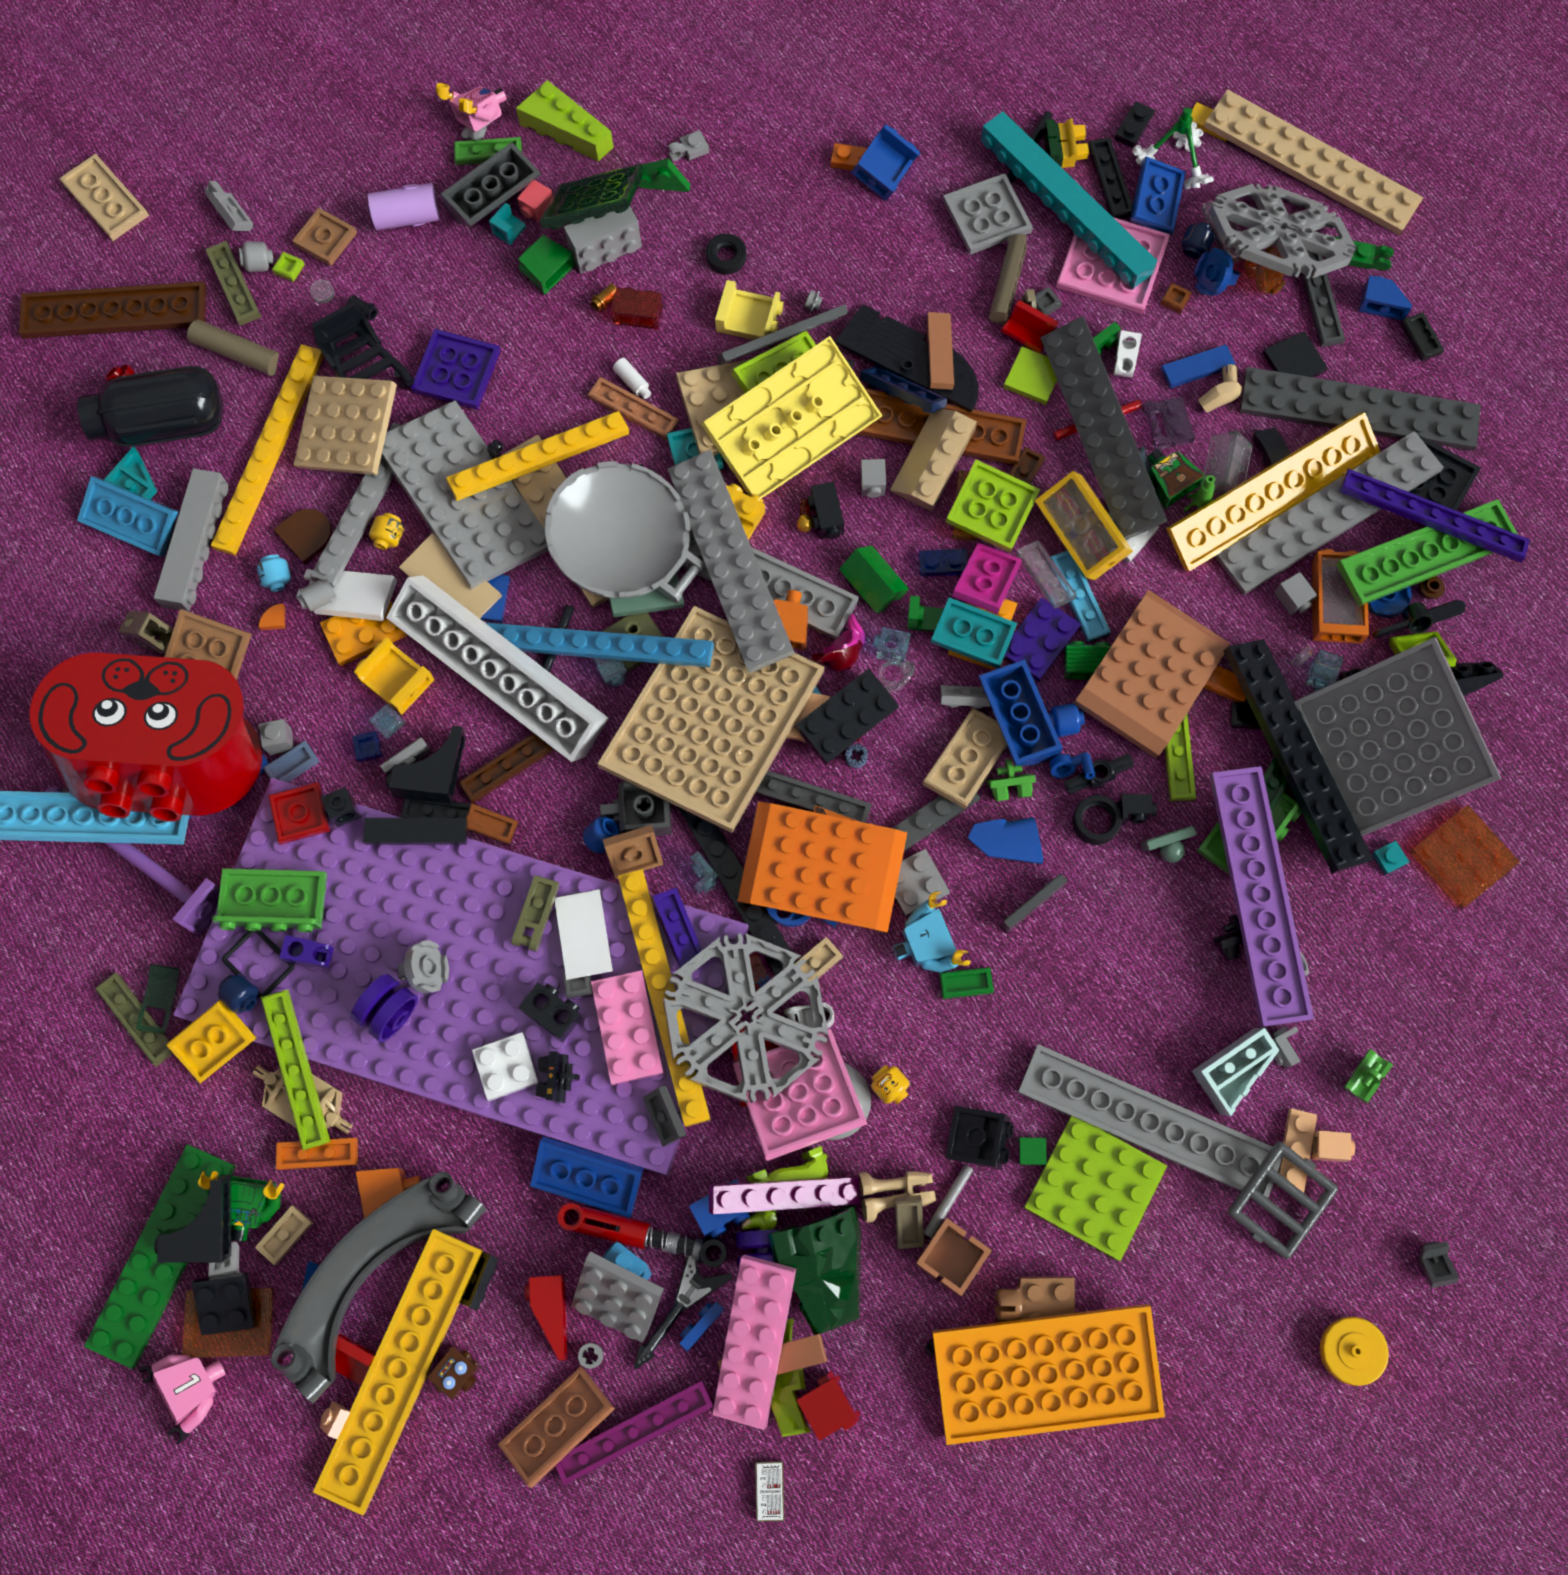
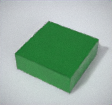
M1020 1137L1019 1165H1047L1046 1138Z

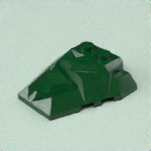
M848 1205L831 1211V1216L806 1225L789 1226L768 1234L774 1262L796 1268L792 1291H795L801 1302L798 1306L814 1335L823 1334L860 1318L861 1227L855 1205Z

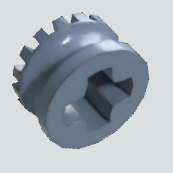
M858 744L849 746L846 750L845 758L847 764L857 769L866 764L868 757L867 749ZM852 752L862 753L861 761L857 762L856 759H850L852 758Z

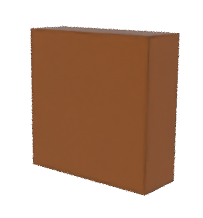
M1171 283L1160 305L1181 314L1192 292Z

